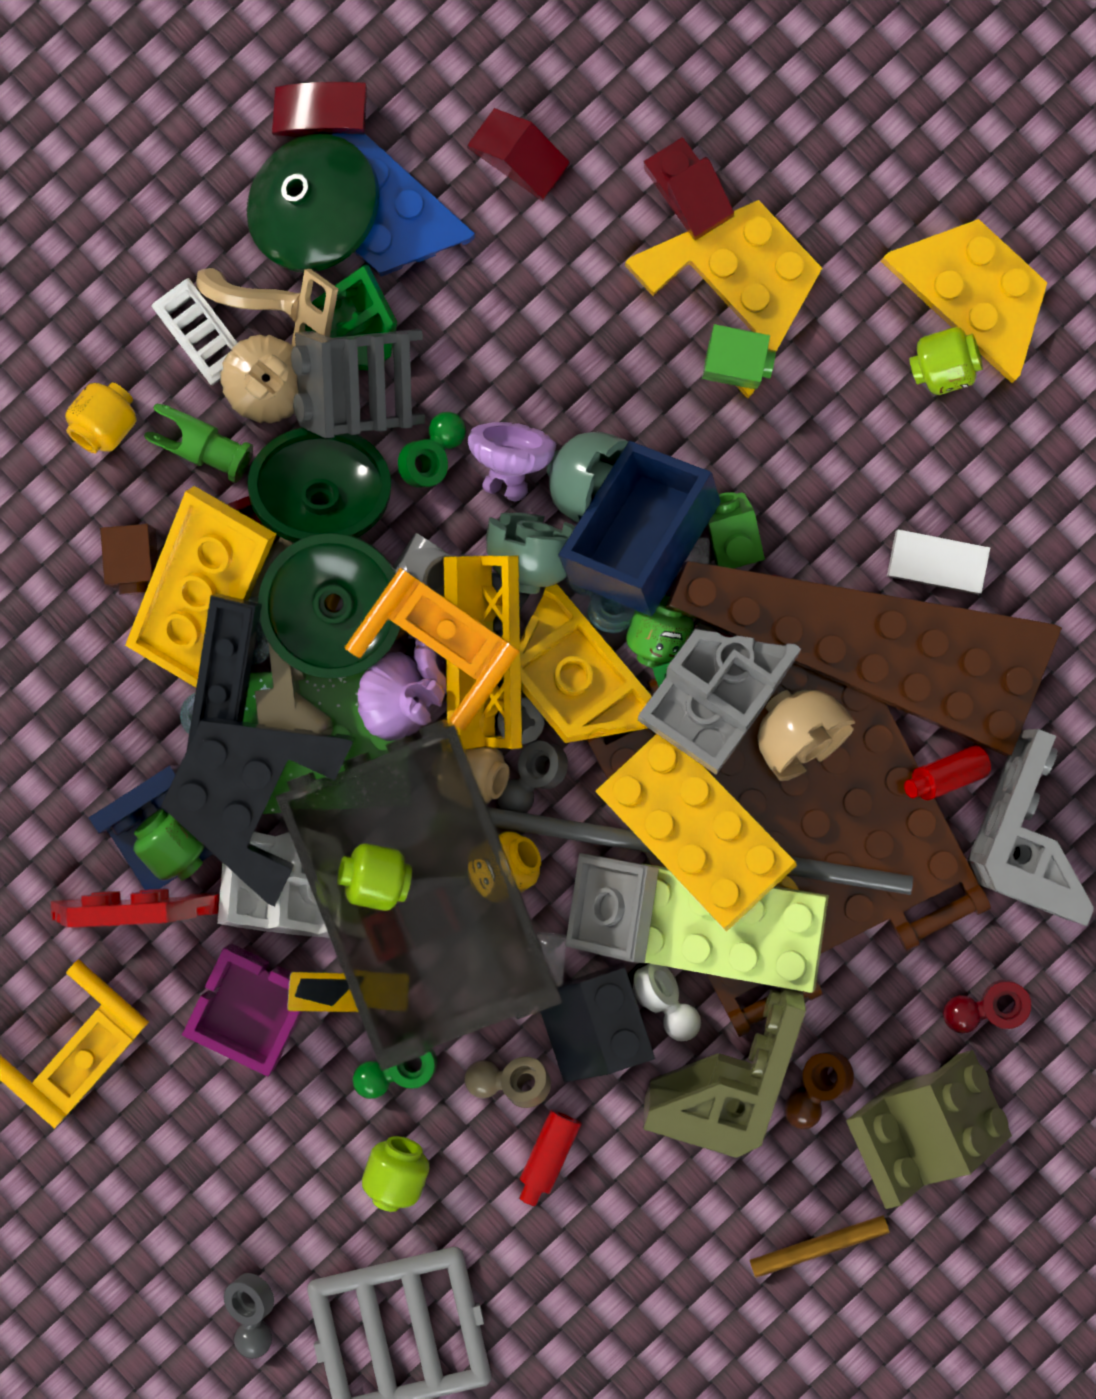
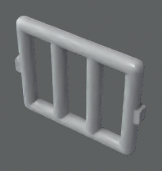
M450 1247L322 1277L309 1282L307 1292L318 1336V1341H315L314 1348L317 1362H324L332 1399H433L484 1387L490 1383L492 1375L480 1325L484 1324L481 1304L474 1301L464 1254L460 1248ZM447 1268L471 1369L443 1376L420 1274ZM402 1279L425 1380L397 1387L374 1285ZM356 1290L379 1390L351 1397L328 1298L330 1295Z

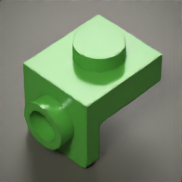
M726 492L719 494L721 502L707 524L716 566L734 569L765 560L755 511L745 493Z

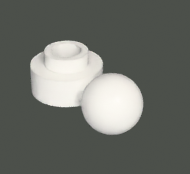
M648 964L638 969L634 975L633 992L639 1004L655 1013L663 1011L665 1014L663 1020L664 1029L672 1039L688 1041L694 1038L701 1027L700 1015L691 1005L679 1003L678 985L671 971L666 966Z

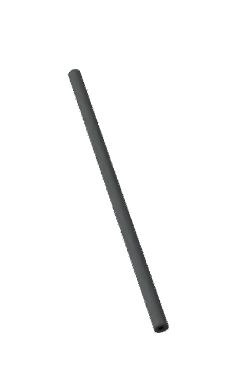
M442 800L440 805V819L652 853L632 830ZM790 856L797 864L788 874L791 876L911 895L913 876Z

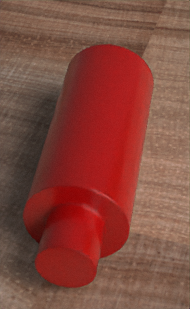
M971 746L918 767L913 771L912 779L904 783L905 792L910 798L921 797L929 801L979 781L990 774L991 762L989 756L981 747Z
M554 1109L550 1110L519 1178L525 1184L519 1197L521 1201L531 1206H536L542 1192L551 1193L582 1125L580 1121Z

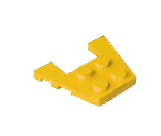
M760 200L734 210V217L696 241L687 231L631 256L625 261V267L652 296L688 264L691 265L752 332L770 335L768 349L775 351L780 346L822 270V267ZM736 386L747 399L755 391V389Z

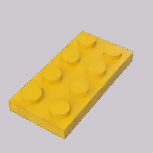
M196 486L185 491L125 646L196 688L210 595L218 593L248 601L276 533Z
M658 734L652 737L595 791L726 932L797 866L796 862L703 765Z

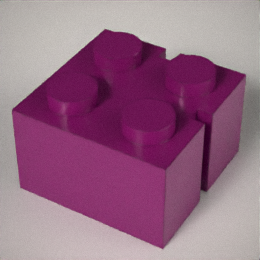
M231 943L223 948L205 985V988L209 990L199 997L182 1036L269 1077L276 1069L303 1012L289 1011L287 1009L290 974L292 972L280 966L269 972L266 968L270 961ZM217 988H219L217 994L214 993V992H212V991L216 990Z

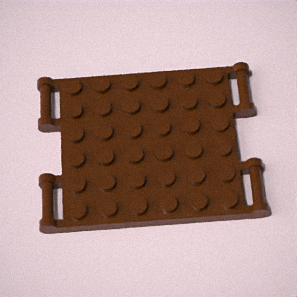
M793 663L768 702L785 690H788L791 694L801 690H820L833 696L854 719L855 724H851L854 729L851 735L822 762L814 758L807 763H802L807 770L805 773L788 781H779L767 765L759 749L757 737L759 727L763 718L768 714L765 705L717 775L705 768L789 856L913 876L911 895L787 875L796 883L801 891L829 895L820 954L888 919L906 951H909L920 945L918 940L973 912L979 915L991 909L987 896L978 884L935 798L927 801L921 797L910 798L906 794L904 783L912 779L913 771L918 768V765L884 702ZM656 678L648 681L649 687L645 688L651 696L659 688ZM649 728L636 730L607 745L602 737L587 739L608 780L656 733ZM644 852L651 865L665 867L653 853ZM960 883L965 896L909 924L903 913L904 911ZM707 974L739 1037L751 1032L750 1026L766 1019V1017H763L767 997L742 1010L735 999L761 985L760 983ZM817 981L813 993L803 991L804 999L808 997L810 1001L823 995Z

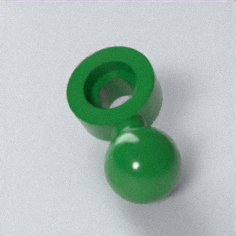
M442 412L436 415L429 426L430 439L410 442L401 450L398 457V470L403 480L410 486L416 488L435 486L444 479L448 470V458L444 450L459 446L466 436V425L463 419L456 413ZM416 457H419L422 461V470L420 472L415 467Z
M407 1039L391 1051L387 1064L383 1065L376 1061H367L359 1065L353 1074L354 1089L363 1098L376 1099L386 1093L390 1083L393 1081L404 1088L414 1089L421 1087L435 1074L437 1068L436 1053L423 1040ZM415 1054L420 1057L422 1066L419 1070H412L407 1066L406 1058L408 1055Z

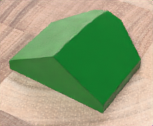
M369 265L362 266L335 285L338 288L330 338L396 331L398 322ZM326 292L312 301V304L322 312L324 310ZM306 324V326H305V330H306V331H314V332H316L315 330H313L311 327H309V326ZM393 343L384 344V362L391 357ZM367 346L357 347L358 370H368Z

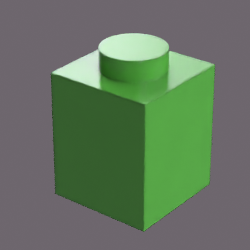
M714 324L710 334L702 379L757 390L762 377L770 379L773 371L776 351L768 349L770 335Z

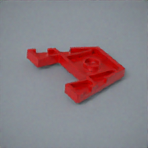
M147 889L130 893L131 899L121 900L120 891L93 892L91 895L81 896V899L51 901V918L67 928L169 923L197 918V916L218 914L220 892L196 893L185 897H169V889Z

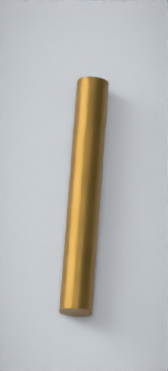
M884 1215L750 1259L749 1261L755 1278L889 1234L890 1232Z

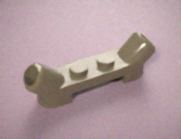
M278 537L272 544L248 601L258 603L260 586L267 569L273 560L293 542ZM269 644L274 688L255 691L259 724H264L265 727L287 730H294L296 728L312 730V733L331 735L333 731L332 718L300 695L299 680H305L306 673L286 663Z

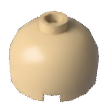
M785 690L767 703L766 709L768 714L760 724L757 737L759 749L769 768L779 781H788L807 771L802 763H807L814 758L822 762L839 748L853 732L854 729L851 724H855V721L843 705L820 690H801L791 694L788 690Z

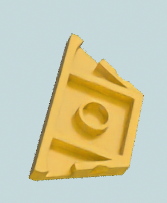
M977 219L890 251L883 257L881 262L950 327H959L966 335L973 334L980 354L1006 379L1013 383L1021 375L1047 282L981 220Z
M555 584L546 587L520 640L521 691L565 743L647 729L648 727L638 721V715L651 699L650 693L559 585Z

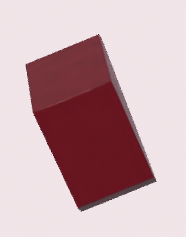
M496 108L492 110L467 145L469 150L542 202L570 165V161L531 121Z

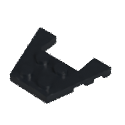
M203 717L161 807L266 903L275 907L294 864L250 844V839L288 760L335 781L354 738L344 734H336L335 736L312 733V730L296 728L294 730L265 727L264 724Z

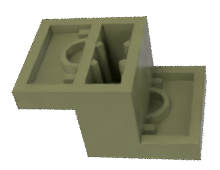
M973 1050L957 1054L936 1072L889 1085L846 1120L885 1209L903 1205L924 1185L970 1175L1012 1137L1007 1117L1004 1111L999 1108L989 1086L988 1075L979 1064Z

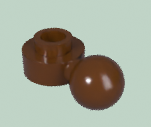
M829 1051L816 1054L806 1062L803 1069V1082L807 1090L796 1092L787 1099L784 1111L788 1122L799 1129L812 1128L821 1119L822 1101L841 1098L850 1091L854 1082V1072L845 1056ZM830 1067L837 1074L835 1083H832L828 1078V1069Z

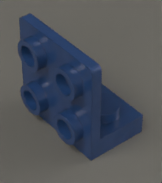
M179 765L166 767L88 817L99 834L106 832L110 834L145 890L161 889L178 878V876H175L168 880H159L134 852V844L137 839L134 832L143 821L156 811L163 809L168 813L161 805L179 769ZM204 846L199 858L204 861L214 854Z

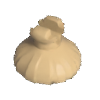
M255 335L239 341L232 348L231 352L227 354L223 361V370L221 371L222 392L232 406V409L242 417L261 424L263 422H279L294 414L293 400L294 396L298 394L297 375L291 363V351L293 349L291 344L271 335ZM267 374L270 377V380L268 382H264L262 380V375Z

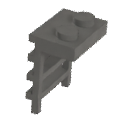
M414 329L330 338L314 331L296 332V346L291 351V363L297 375L298 394L294 396L293 408L295 417L299 421V426L324 438H332L338 434L349 433L356 435L361 434L362 431L375 430L380 432L387 431V428H412V425L425 424V414H412L410 341L423 340L422 330ZM393 343L395 416L386 417L384 344ZM360 346H367L370 419L360 420L357 349Z

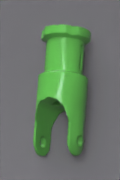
M154 405L153 408L156 412L172 419L180 427L182 442L173 441L155 432H145L144 437L146 440L198 466H202L205 463L228 474V479L234 483H237L242 478L253 455L252 444L248 442L239 444L218 434L217 427L168 405Z

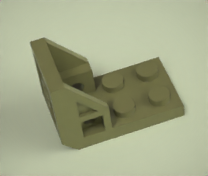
M779 987L778 991L770 990L763 1012V1017L767 1018L764 1035L756 1033L749 1054V1061L753 1063L717 1053L650 1079L645 1094L643 1130L735 1158L762 1146L806 1013L803 991Z

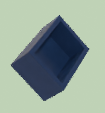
M629 441L558 554L570 583L652 617L721 502L712 472Z

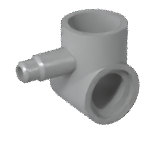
M415 533L393 565V568L397 573L401 567L444 597V557H452V555L423 536Z

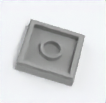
M579 853L565 946L630 962L645 963L659 867Z

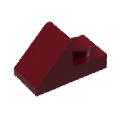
M683 137L643 161L645 172L694 241L734 217V211L708 157L699 160Z

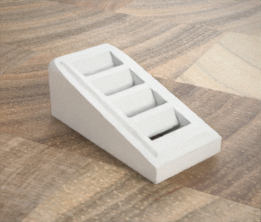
M187 278L155 301L151 307L206 380L213 386L221 380L223 361L227 355L210 367L205 360L226 344L232 350L237 341L192 281ZM193 298L196 302L176 318L173 319L171 317V313ZM204 313L208 319L185 335L181 329ZM216 329L220 335L197 351L193 345Z

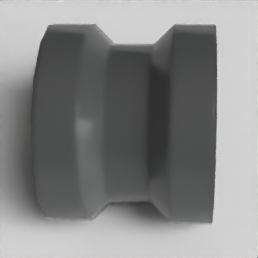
M521 698L522 744H529L535 741L541 735L545 725L544 717L527 698ZM499 712L497 718L498 728L502 736L505 737L504 717Z

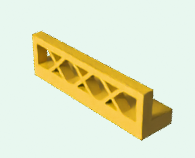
M478 555L444 557V598L492 631L493 620L498 615L503 622V635L501 638L520 650L518 556ZM492 566H501L502 587L498 593L492 586ZM520 653L504 674L502 686L499 688L497 685L465 731L455 726L449 719L476 680L446 659L448 748L459 750L478 747L522 748ZM498 711L504 717L505 737L495 736V715Z

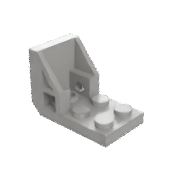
M1040 729L1022 730L1012 756L1007 757L967 861L980 886L1060 918L1088 926L1094 907L1058 841L1021 827L1024 819L1029 821L1033 817L1040 799V794L1036 793L1035 790L1041 774L1046 776L1049 774L1057 756V749L1052 747L1056 739L1055 735ZM1018 847V855L1014 859L1013 854L1015 848Z

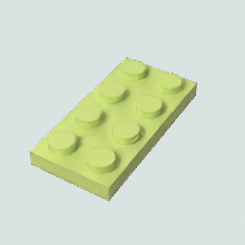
M654 866L659 867L645 963L810 993L815 991L829 895L775 886L726 932L666 867Z

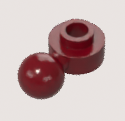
M999 980L987 987L980 1001H975L971 997L964 995L951 998L944 1007L943 1018L946 1025L957 1033L973 1031L983 1019H988L999 1028L1013 1029L1019 1027L1028 1019L1031 1012V999L1027 991L1018 983L1011 980ZM1003 995H1010L1014 1000L1012 1009L1007 1012H1002L997 1008V1001Z

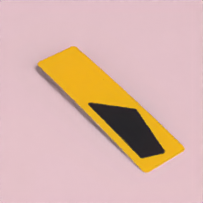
M292 972L290 974L287 1009L289 1011L403 1012L405 1009L407 976L404 974Z

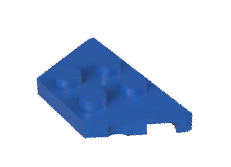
M332 133V135L343 138L355 145L368 158L375 170L379 184L377 216L370 233L354 253L380 277L398 271L404 265L411 262H421L436 256L435 253L461 243L463 246L472 242L475 238V233L366 134Z

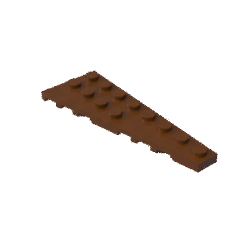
M692 561L683 563L666 604V607L734 637L754 638L757 642L783 646L787 643L795 644L801 648L799 655L794 661L795 664L1004 756H1012L1062 627L1051 623Z

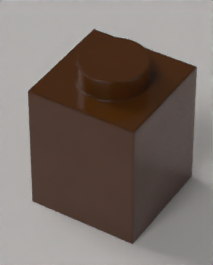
M149 524L100 528L104 584L112 588H119V595L145 594L147 585L150 583L158 562L156 528Z

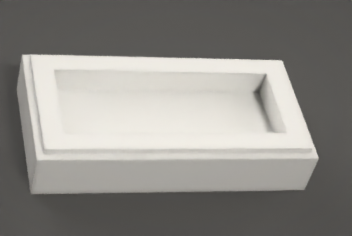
M898 529L895 531L887 577L979 595L982 593L990 547Z

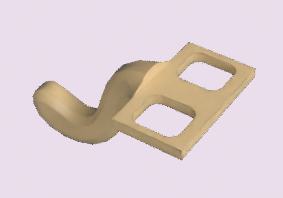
M213 268L202 269L197 273L196 288L204 296L219 304L249 310H277L288 314L295 322L291 344L293 347L296 346L295 333L304 332L306 324L317 333L330 337L338 288L312 269L304 270L300 293L235 286L227 282L222 272ZM314 281L322 286L326 292L323 312L311 302Z

